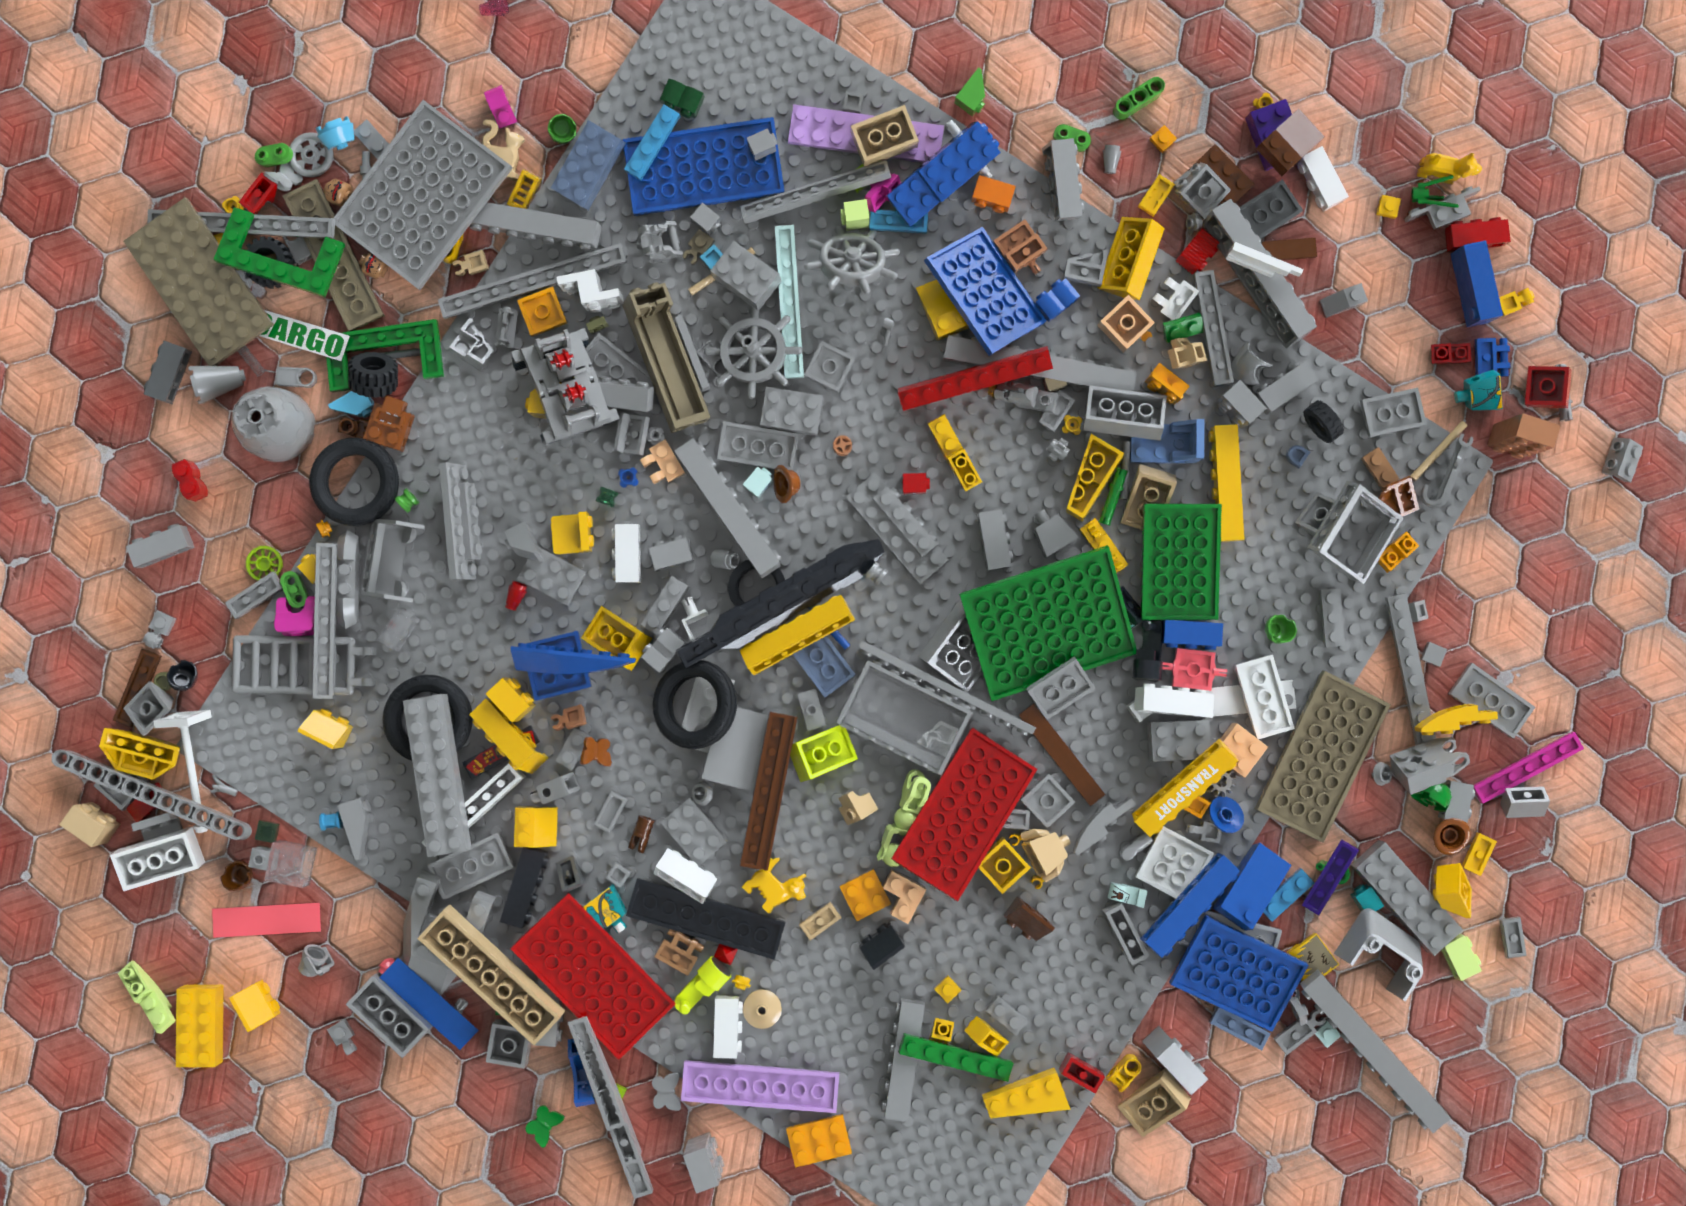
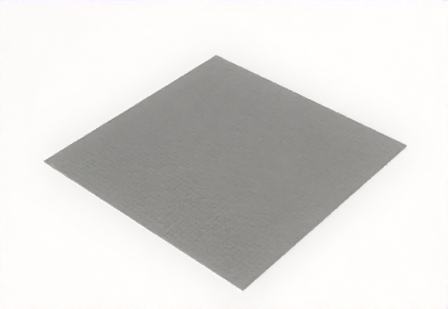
M664 0L578 130L575 138L571 141L527 208L529 210L597 221L602 226L597 249L584 250L577 245L566 247L561 245L560 242L549 244L543 242V239L536 238L535 241H532L520 235L517 238L509 236L491 263L489 270L486 271L476 287L621 243L627 263L597 272L600 277L602 291L618 288L625 301L632 289L641 288V290L648 289L647 286L652 283H665L673 302L670 308L673 320L679 315L683 316L696 351L708 340L717 348H720L722 339L728 331L719 322L720 317L724 316L732 325L741 320L751 318V305L716 280L693 296L690 294L689 288L711 274L710 269L700 259L701 254H698V260L695 265L691 264L694 258L692 255L687 256L686 259L682 256L651 263L649 257L643 255L642 249L639 250L636 244L640 242L638 229L642 225H658L665 221H676L677 226L675 228L680 251L684 253L686 250H690L691 247L688 246V243L697 230L700 229L692 223L690 217L698 207L634 216L628 174L624 171L626 167L624 148L589 210L551 189L588 120L621 140L644 136L662 108L663 104L660 102V97L668 78L703 92L705 96L697 117H690L688 119L680 115L681 117L671 132L774 117L785 192L853 171L863 164L859 154L788 144L793 104L842 111L845 91L864 94L861 114L877 116L905 105L911 121L944 125L941 148L953 138L948 127L945 125L948 121L952 120L956 123L961 131L967 126L768 0ZM998 147V150L1001 153L990 161L987 167L992 174L991 179L1016 186L1008 213H997L993 211V208L987 206L981 208L976 206L974 202H971L978 177L981 175L977 172L943 202H939L928 212L927 234L877 231V236L873 240L883 250L899 249L900 251L899 256L885 258V269L897 273L898 277L896 280H891L881 275L876 281L868 284L870 287L869 294H864L860 286L848 287L839 283L833 290H828L827 284L830 282V279L824 275L821 268L806 270L804 265L808 262L819 261L820 250L810 247L808 241L813 239L824 244L827 240L837 235L835 232L836 226H841L845 234L868 235L871 231V211L869 209V228L846 231V226L841 224L840 209H844V202L864 200L865 195L871 190L870 185L858 194L855 190H851L746 224L742 218L740 206L767 197L706 205L721 219L720 229L715 234L712 233L710 237L715 240L713 245L722 254L735 241L746 250L752 247L756 253L754 256L776 272H778L775 226L794 225L804 374L821 341L855 357V361L839 393L805 376L804 378L787 379L788 384L786 386H782L772 377L765 382L757 383L755 398L749 399L748 383L731 377L723 386H717L716 381L720 377L699 357L711 388L702 392L711 418L705 423L693 427L690 426L674 433L670 431L655 389L653 410L643 412L616 408L619 417L620 413L650 418L648 430L651 427L662 428L665 439L675 456L674 451L692 438H694L696 443L701 442L706 450L703 452L707 458L711 457L717 465L714 469L717 473L722 472L727 480L725 484L728 489L731 487L738 495L736 498L739 504L743 503L749 511L746 515L750 520L754 518L760 527L757 529L760 535L765 534L770 541L769 548L772 551L776 550L780 555L781 560L779 562L781 566L779 569L783 573L785 580L800 569L807 568L822 560L827 554L843 545L879 539L885 552L876 562L879 563L882 569L888 570L881 582L876 586L873 580L865 577V574L858 581L844 589L840 588L815 605H822L828 602L831 597L841 594L855 618L851 623L838 629L839 633L850 644L847 649L844 650L831 634L827 635L856 674L827 697L822 695L793 654L756 675H753L748 670L739 651L744 646L738 649H719L702 659L719 666L730 679L735 680L734 687L737 695V707L769 715L770 711L796 716L797 723L793 743L838 726L836 722L867 661L879 660V657L873 654L870 658L861 653L862 649L859 648L861 641H865L962 690L918 657L960 600L959 594L1093 550L1079 529L1094 518L1097 521L1100 520L1110 490L1109 484H1112L1116 470L1084 521L1081 522L1068 514L1066 509L1091 434L1122 452L1123 442H1130V437L1083 431L1089 390L1066 386L1065 389L1061 390L1075 400L1066 415L1082 418L1083 421L1080 426L1081 432L1079 435H1074L1070 432L1063 433L1064 418L1053 433L1038 423L1044 414L1043 411L1017 407L1015 403L995 399L994 391L997 389V385L905 411L902 409L898 396V388L971 368V366L943 361L947 337L939 341L936 340L916 291V287L936 280L924 262L928 256L981 227L985 229L993 241L1025 219L1034 233L1039 235L1047 247V251L1035 261L1042 270L1041 272L1034 275L1028 266L1015 273L1034 303L1037 301L1036 297L1043 291L1049 292L1052 289L1051 285L1058 279L1064 280L1063 277L1068 258L1082 257L1089 253L1096 254L1102 252V250H1108V258L1120 223L1082 199L1084 213H1082L1080 218L1055 221L1051 202V195L1054 192L1048 186L1049 178ZM892 158L886 159L890 173L899 175L901 183L923 164ZM887 200L878 209L897 211L891 202ZM667 229L661 236L663 245H670L672 247ZM1159 248L1157 249L1140 300L1133 299L1155 322L1147 330L1152 333V337H1149L1145 342L1140 337L1124 353L1097 326L1124 298L1099 290L1098 286L1069 281L1080 295L1079 299L1050 322L1046 321L1040 327L1009 345L1019 346V349L1026 351L1028 348L1038 349L1048 346L1049 352L1056 353L1057 357L1065 358V356H1072L1077 361L1083 362L1087 359L1095 361L1097 365L1108 363L1114 365L1113 368H1132L1133 372H1137L1135 392L1161 395L1157 391L1154 393L1148 389L1147 383L1144 381L1159 363L1187 383L1189 388L1183 394L1184 397L1175 405L1166 403L1164 424L1204 419V459L1197 463L1188 464L1130 463L1128 495L1138 466L1142 464L1176 475L1177 484L1169 504H1215V500L1212 499L1211 495L1212 488H1214V480H1211L1210 477L1213 461L1209 459L1212 443L1208 440V432L1215 425H1233L1230 422L1231 418L1217 408L1218 404L1215 401L1237 381L1234 380L1233 384L1213 386L1204 333L1186 338L1190 343H1203L1207 361L1188 368L1172 369L1168 350L1172 349L1171 342L1167 343L1165 341L1163 323L1171 321V319L1160 312L1163 306L1152 299L1156 292L1167 300L1174 293L1175 290L1164 283L1167 277L1172 278L1179 284L1182 280H1185L1196 288L1194 276L1179 265L1174 257ZM829 255L828 259L837 258L832 255ZM876 260L868 261L873 264L877 263ZM558 284L553 287L567 324L533 337L529 333L517 300L547 288L457 315L440 341L444 377L424 379L421 370L402 400L408 403L405 412L415 416L404 452L380 445L390 454L396 464L399 474L397 496H401L407 488L420 503L413 505L411 511L407 513L395 500L387 513L379 519L425 525L424 529H416L415 540L410 544L406 543L400 581L404 582L408 589L406 598H413V602L361 594L360 584L371 523L361 526H348L325 517L323 522L328 521L332 532L329 533L330 537L322 538L317 529L291 571L301 576L308 595L315 596V584H312L297 567L301 564L300 560L307 554L316 555V543L337 544L339 536L347 530L359 537V617L357 623L348 628L338 624L336 617L335 637H352L355 639V647L376 648V655H355L354 678H376L375 686H354V693L352 695H334L333 699H313V694L234 693L232 691L231 661L200 708V710H211L212 717L188 727L193 758L196 764L233 788L238 789L239 792L409 902L418 876L422 871L430 873L427 865L452 853L427 857L426 847L422 844L425 838L413 762L404 758L393 749L386 738L383 728L384 707L394 689L404 681L415 676H441L454 682L462 689L473 711L485 698L489 699L486 693L502 678H515L521 684L520 689L524 693L528 692L534 698L528 672L515 669L510 650L511 646L518 647V643L526 644L578 631L582 648L592 650V654L599 655V650L581 639L601 606L652 638L650 644H654L657 640L655 638L656 634L641 626V623L671 576L690 587L683 597L688 605L687 597H693L697 610L702 611L706 609L709 614L688 625L694 639L709 632L721 614L735 607L728 592L729 578L734 569L727 570L713 567L710 560L712 552L715 549L731 550L739 555V564L748 560L677 456L676 458L685 474L669 483L664 478L658 483L653 484L650 475L661 471L657 462H654L644 468L640 461L641 458L651 454L649 448L654 446L651 442H648L646 439L643 456L624 454L614 450L618 420L552 444L543 445L540 435L542 432L551 429L547 419L534 418L527 412L528 409H525L526 398H529L530 392L535 389V386L527 368L515 371L511 362L512 351L534 345L535 339L548 338L563 333V330L566 329L571 333L585 328L589 337L588 345L600 333L647 371L623 309V304L616 309L606 307L601 308L599 312L590 313L581 304L579 290L577 293L567 294V292L562 291ZM779 285L759 310V318L767 320L774 325L781 320ZM1216 285L1231 364L1246 342H1250L1249 349L1272 364V367L1264 368L1260 372L1259 385H1246L1254 395L1259 393L1257 389L1265 383L1268 386L1274 383L1273 378L1281 372L1284 375L1290 372L1288 368L1296 362L1301 364L1306 361L1319 380L1271 413L1266 415L1263 411L1246 427L1242 429L1238 427L1244 540L1221 542L1218 620L1177 621L1223 623L1221 647H1216V650H1204L1205 646L1197 645V649H1190L1216 652V668L1227 669V673L1219 672L1227 674L1226 677H1214L1212 688L1240 685L1234 665L1273 655L1280 681L1293 680L1292 686L1295 691L1296 709H1289L1295 727L1322 670L1352 685L1355 683L1391 626L1385 597L1406 593L1408 599L1488 472L1493 460L1472 446H1469L1446 504L1439 508L1426 506L1421 499L1422 488L1425 484L1429 485L1428 499L1434 500L1436 498L1456 448L1457 437L1416 482L1412 480L1419 510L1403 516L1404 519L1387 545L1388 547L1407 531L1419 547L1388 573L1377 562L1364 584L1349 579L1307 548L1313 536L1299 527L1295 521L1317 492L1336 500L1347 481L1362 485L1378 498L1383 490L1380 489L1361 460L1363 456L1375 448H1380L1398 477L1403 479L1411 476L1450 432L1425 417L1427 424L1425 426L1368 438L1360 401L1388 393L1303 339L1286 349L1262 313ZM1197 295L1180 318L1200 313ZM510 307L512 310L519 311L514 348L494 346L499 308ZM595 316H604L609 327L591 334L586 324ZM469 317L474 320L475 327L479 332L481 331L485 342L493 349V353L482 371L448 351L449 346L458 336L460 329ZM885 318H889L894 322L888 346L883 345L887 330L882 327ZM675 325L679 336H682L678 325ZM970 328L956 333L963 335L965 339L975 337ZM750 329L741 334L743 336L750 335ZM758 329V341L767 331ZM773 337L764 347H777L775 338ZM734 339L731 347H743L736 339ZM681 341L686 354H688L684 341ZM730 355L732 365L743 355ZM776 355L763 356L772 363ZM544 359L545 362H546V365H547V367H548V369H549V372L551 373V370H550L549 364H548V362H547V359ZM688 359L689 362H690V365H691V367H692V370H693V372H694L695 369H694V366H693V364H692V361H691V359ZM722 361L717 362L715 366L716 372L724 374L727 370ZM749 361L739 370L749 373ZM758 361L756 373L765 369ZM783 364L779 372L785 377ZM696 376L695 378H696V380H697L698 386H699V388H701L699 379H698V377ZM1022 377L1010 381L1035 386L1039 390L1046 391L1042 380ZM569 378V379L563 380V381H561V382H562V383H565V382L571 381V380H573V379H572V378ZM766 387L823 396L818 437L799 434L793 471L798 474L801 485L798 493L793 495L787 503H781L776 498L774 482L768 486L759 498L743 486V483L757 466L717 460L723 421L761 427L760 421ZM1317 400H1321L1331 407L1343 424L1344 433L1332 443H1326L1319 439L1305 421L1303 411ZM561 401L565 414H569V416L588 410L586 405L567 412ZM943 414L948 419L982 483L966 492L947 463L927 425L928 422ZM840 435L849 437L852 442V450L846 456L837 455L833 449V442ZM1054 438L1058 441L1063 438L1069 442L1066 447L1070 451L1063 461L1057 459L1054 462L1048 458L1050 453L1047 451V448ZM1295 445L1302 446L1310 451V454L1299 469L1290 464L1286 458L1287 450ZM365 457L336 500L341 506L350 509L360 508L370 503L377 495L380 487V475L377 467L369 458ZM1121 460V462H1120L1119 465H1118V468H1121V469H1122V460ZM447 462L466 465L468 471L467 483H474L477 491L476 506L479 511L477 518L478 526L481 530L479 540L482 554L481 560H475L477 568L476 580L449 579L439 463ZM634 467L637 470L636 478L639 481L638 485H629L626 488L621 487V480L618 475L619 470ZM765 468L772 474L771 478L774 479L775 470ZM874 472L890 489L892 487L896 489L900 494L898 499L902 504L906 502L912 508L910 513L914 518L918 516L924 522L923 528L927 533L931 531L938 539L935 541L937 546L949 559L948 562L920 585L846 499L848 494ZM903 473H926V478H930V489H926V494L903 495ZM1119 496L1111 525L1100 522L1099 524L1128 563V566L1116 573L1120 587H1125L1141 608L1142 530L1120 523L1127 500L1120 499ZM1359 497L1327 553L1350 570H1353L1384 516ZM1002 509V514L1005 513L1007 518V525H1004L1005 532H1009L1010 535L1008 550L1012 551L1014 562L1011 563L1009 568L987 571L977 514ZM1045 509L1050 519L1058 514L1078 536L1076 540L1046 558L1033 529L1040 525L1035 514ZM588 512L593 520V527L590 528L591 535L594 536L592 552L555 554L553 552L551 518L553 516ZM526 522L531 528L537 545L540 548L587 572L569 606L517 579L528 558L518 556L512 549H508L504 539H507L505 530ZM615 524L640 525L641 583H616V579L612 578V568L615 567V560L612 559V548H615V541H612V529H615ZM681 535L683 538L686 537L694 561L655 571L649 548L653 547V543L659 541L668 543L671 542V538ZM755 569L746 572L739 582V594L742 600L747 602L770 586H776L775 579L771 574L762 579ZM294 578L290 579V584L292 585L295 583ZM512 581H517L527 586V593L516 611L505 607L508 588ZM1340 588L1345 646L1324 647L1319 590ZM283 590L274 595L249 633L250 636H284L282 632H278L274 628L276 601L278 598L286 597ZM301 595L297 597L298 602L302 601ZM680 602L664 629L671 628L683 640L689 643L691 640L682 623V619L687 618V613ZM291 606L292 613H298L303 610V608ZM805 608L802 611L796 613L795 615L789 617V620L782 624H787L793 621L797 616L802 614L804 615L810 610L808 608ZM1285 615L1286 618L1294 620L1297 632L1291 642L1276 644L1268 639L1264 629L1266 621L1271 616ZM1144 620L1132 628L1137 649L1142 648L1144 629L1142 628V622ZM774 626L768 629L767 631L756 636L755 639L751 642H755L766 633H771L777 630L779 626ZM243 643L241 646L240 685L251 686L252 643ZM260 643L259 686H270L271 644ZM1162 643L1161 661L1173 663L1176 648L1166 647V644ZM279 644L278 686H289L290 644ZM298 644L297 686L308 687L309 644ZM1178 644V648L1186 649L1185 645ZM336 645L335 687H346L347 645ZM1136 654L1086 670L1085 673L1095 686V689L1047 721L1106 794L1090 807L1034 735L1028 733L1026 736L1017 731L1018 727L1012 724L1008 727L999 722L1000 718L996 716L990 718L982 714L983 710L978 707L975 710L970 708L969 711L972 712V716L946 768L973 727L1037 768L1021 798L1049 773L1075 803L1048 828L1030 811L1029 830L1044 829L1049 831V833H1057L1058 837L1065 834L1070 839V845L1064 848L1068 857L1064 860L1063 868L1058 876L1048 882L1044 881L1040 889H1035V886L1040 881L1035 880L1031 883V878L1037 876L1021 845L1023 843L1022 840L1017 846H1012L1031 867L1022 877L1002 894L978 868L958 902L901 865L890 867L882 859L877 860L885 828L888 824L895 823L894 815L901 808L899 804L902 788L908 772L916 769L924 774L931 784L928 797L941 776L846 729L858 757L857 760L813 779L800 782L791 757L789 759L771 852L772 859L779 857L780 860L773 867L771 873L781 883L805 874L806 877L803 879L805 888L803 890L806 898L797 901L795 898H789L787 901L774 907L769 914L762 908L766 899L760 894L761 891L758 888H753L751 894H748L742 888L743 884L750 880L755 872L760 870L740 866L754 792L701 779L708 753L677 746L661 733L653 715L654 692L663 675L682 661L677 655L665 671L659 673L640 657L632 671L622 666L589 673L592 687L533 701L536 706L518 722H509L510 724L514 723L521 730L532 725L540 740V743L536 744L535 750L542 754L544 753L548 759L533 774L522 771L526 777L469 828L472 845L499 832L515 867L445 900L442 899L437 888L429 913L438 916L450 904L466 919L472 900L478 890L496 896L483 935L538 985V977L510 947L568 893L562 892L555 863L572 855L575 857L585 883L569 891V893L582 906L613 884L605 879V876L616 861L632 872L621 889L615 885L627 910L637 878L677 889L653 874L655 867L667 849L679 852L688 861L691 858L660 822L687 799L692 798V789L699 782H707L713 789L712 800L707 805L698 806L727 840L721 848L698 866L704 871L711 872L717 878L716 884L707 898L786 921L775 960L738 949L731 966L722 962L730 971L731 978L718 991L715 990L709 997L704 995L688 1014H681L674 1006L633 1047L671 1072H678L679 1077L682 1079L685 1060L839 1072L836 1113L722 1105L788 1148H790L786 1127L843 1114L852 1154L813 1164L878 1206H1025L1095 1096V1093L1065 1077L1059 1071V1067L1067 1053L1069 1052L1099 1069L1106 1077L1188 948L1186 945L1175 943L1170 954L1161 958L1142 942L1149 957L1131 965L1126 959L1102 909L1118 902L1108 898L1111 882L1146 889L1147 896L1144 908L1121 902L1137 934L1141 938L1169 907L1170 901L1176 899L1135 877L1151 844L1141 852H1138L1131 860H1124L1120 856L1119 851L1143 832L1134 822L1132 813L1194 761H1149L1147 722L1199 720L1202 718L1152 713L1143 721L1136 722L1126 705L1135 700V688L1143 687V684H1155V688L1172 686L1173 678L1172 671L1162 670L1161 681L1135 680L1132 678L1133 660L1136 659ZM891 663L889 664V666H883V668L888 671H890L891 668L895 670L897 667ZM869 672L851 708V711L914 742H917L923 737V734L932 730L940 721L960 729L965 719ZM907 672L906 675L902 673L900 675V677L906 680L908 677L913 678L914 676L909 672ZM983 673L968 691V694L1020 720L1021 718L1018 715L1034 703L1039 709L1027 690L991 701ZM696 677L685 681L678 688L674 696L673 713L680 726H682ZM924 680L923 684L918 682L917 685L924 688L925 685L930 687L931 683ZM1172 686V690H1178V688H1182ZM1189 688L1190 692H1195V690H1199ZM816 689L826 726L808 731L797 694ZM941 689L940 692L935 691V694L942 696V694L948 695V692ZM422 692L415 695L411 699L439 694L434 692ZM1286 694L1285 698L1289 706L1293 703V697ZM960 698L958 699V701L954 699L952 700V702L957 705H959L960 702L963 704H965L966 702ZM449 704L450 714H451V721H452V727H453V725H454V713H453V710H452L451 705ZM581 704L584 707L587 724L576 728L591 735L596 742L601 738L609 740L610 747L607 752L611 756V766H602L596 760H592L587 764H580V757L575 768L571 770L556 762L555 760L572 729L568 730L564 726L560 731L554 730L552 726L557 725L559 720L554 722L551 717L556 714L562 716L564 715V709ZM321 708L331 711V716L337 719L338 717L350 721L349 725L353 726L344 747L331 749L297 731L313 710H321ZM403 710L402 726L408 736L405 712ZM1248 713L1205 718L1209 720L1211 745L1222 737L1231 723H1238L1255 736ZM473 723L468 740L457 752L464 802L470 799L510 761L508 759L473 779L470 778L462 762L495 745L494 742L491 743L485 738L484 735L486 733L483 729L479 730ZM1293 730L1259 739L1268 748L1245 778L1238 776L1234 772L1230 775L1237 777V779L1232 780L1236 787L1230 786L1233 792L1230 794L1226 791V797L1236 801L1244 814V824L1239 831L1235 833L1221 832L1220 843L1199 840L1200 834L1186 832V824L1201 826L1202 820L1212 822L1209 816V807L1201 819L1182 809L1176 818L1170 822L1168 821L1164 827L1213 852V857L1217 853L1224 855L1238 868L1270 816L1256 810L1255 807ZM181 737L177 746L180 747L179 753L185 756ZM574 772L580 790L546 804H542L541 801L533 803L530 793L537 790L536 786ZM918 775L913 776L912 779H911V782L913 781L914 778L919 777V776H918ZM1221 778L1217 784H1221V785H1222L1223 782H1222L1221 780H1222L1223 778ZM613 790L628 798V801L612 832L609 834L593 824L610 791ZM1207 790L1202 795L1211 802L1217 798L1213 796V792L1208 793ZM851 791L858 796L870 793L878 810L858 822L847 825L838 809L842 806L838 798ZM365 797L371 806L365 856L355 861L344 825L341 829L333 827L322 831L319 824V816L321 813L326 815L336 814L339 811L337 805ZM1127 797L1133 799L1136 805L1132 807L1134 810L1126 816L1122 814L1117 818L1118 821L1110 827L1105 826L1109 833L1106 835V840L1098 845L1095 843L1090 846L1091 850L1083 856L1074 854L1072 850L1075 842L1093 814L1107 802L1112 803L1115 807ZM1020 799L1014 808L1029 810ZM518 806L558 807L557 846L534 847L547 851V857L550 860L547 868H543L541 876H544L541 887H537L535 893L538 895L536 904L531 906L530 913H532L529 925L526 924L522 929L501 923L502 912L523 847H514L515 808ZM638 815L655 820L643 854L638 852L641 838H639L633 850L628 848ZM1002 828L992 846L1001 837L1010 845L1017 843V837L1009 838L1010 835H1021L1026 830ZM893 834L890 843L900 844L905 835ZM1157 834L1151 836L1152 840H1154ZM872 869L875 870L883 885L890 870L893 869L925 886L927 890L909 924L891 915L890 911L898 896L887 890L885 892L891 905L856 921L839 886ZM1018 896L1047 918L1055 929L1037 941L1033 938L1028 940L1021 934L1022 930L1016 926L1014 929L1005 922L1007 918H1005L1004 913ZM1216 898V899L1211 903L1212 906H1211V908L1209 909V911L1212 910V908L1214 907V905H1215V903L1217 902L1218 898ZM831 902L842 918L810 941L799 924ZM625 914L621 917L627 926L624 930L617 933L612 925L605 929L673 1001L698 974L697 970L711 956L714 957L719 943L683 933L691 939L699 940L698 943L704 945L701 953L695 949L693 950L692 954L698 957L687 976L655 958L663 940L666 939L669 942L673 940V937L667 934L668 928L634 919ZM891 922L904 940L905 948L873 970L859 948L860 940L868 934L874 935L877 932L876 929L881 924H889ZM681 941L677 943L678 947L687 951L688 945ZM736 975L751 979L749 983L751 986L745 990L737 989L734 987L735 984L731 983L732 979L734 980ZM947 975L962 990L948 1004L934 990V987ZM765 989L773 992L781 1002L782 1011L779 1020L769 1028L759 1029L750 1025L746 1021L744 1014L739 1013V1021H742V1033H738V1041H742L741 1053H738L737 1059L713 1058L716 995L739 996V1001L744 1004L747 996L756 990ZM997 995L1028 1019L1026 1025L1016 1036L986 1011V1008ZM901 998L924 1001L921 1038L929 1039L935 1018L954 1022L951 1042L948 1045L995 1056L980 1047L964 1031L970 1021L976 1016L987 1022L1009 1041L997 1056L1014 1063L1009 1081L917 1059L908 1122L885 1119L881 1108L882 1101L887 1099L884 1087L885 1081H889L890 1074L887 1073L888 1061L892 1062L893 1054H890L891 1042H895L896 1036L892 1034L894 1022H898V1015H895L896 1004L900 1003ZM760 1007L758 1009L759 1013L761 1014L766 1012L765 1008ZM1050 1068H1055L1071 1110L990 1118L982 1094Z

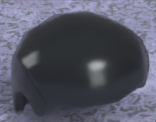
M181 660L179 664L172 665L166 676L168 684L178 691L191 689L198 680L196 666L186 660Z

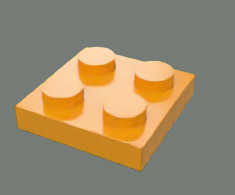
M553 286L517 300L531 337L567 324Z
M874 869L839 886L856 921L891 905Z

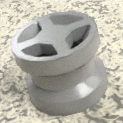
M875 562L865 577L873 580L877 586L888 570L882 569L879 563Z

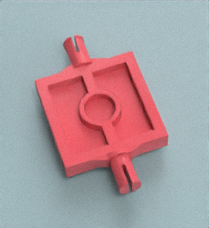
M1176 648L1173 663L1163 662V665L1168 667H1162V670L1172 671V686L1211 691L1212 681L1215 676H1227V674L1219 673H1227V669H1219L1215 666L1216 652Z

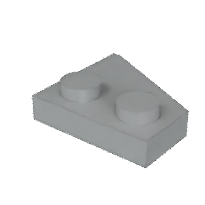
M1102 250V252L1096 254H1085L1082 257L1068 258L1063 279L1101 287L1108 250Z

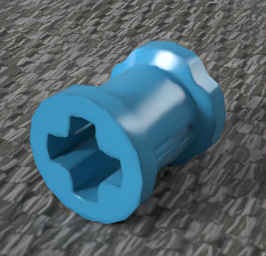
M339 811L336 814H320L319 824L322 831L333 827L343 828Z

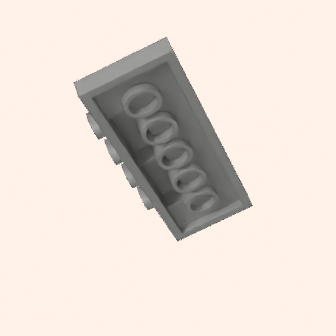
M447 462L439 463L449 579L476 580L477 568L475 560H481L482 554L479 540L481 530L478 526L477 518L479 511L476 506L477 491L474 483H467L468 471L466 465Z
M874 472L848 494L846 499L920 585L948 562L949 559L937 546L935 541L938 539L931 531L928 533L923 528L924 522L918 516L914 518L910 513L912 508L906 502L902 504L898 499L900 494L894 487L890 489Z

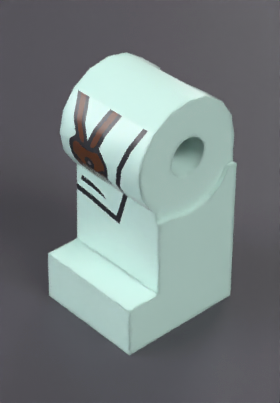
M1110 883L1109 899L1144 908L1147 896L1146 889L1126 884Z

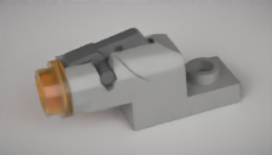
M1010 381L988 387V395L994 399L1015 403L1017 407L1054 413L1059 396L1054 392L1039 390L1035 386Z

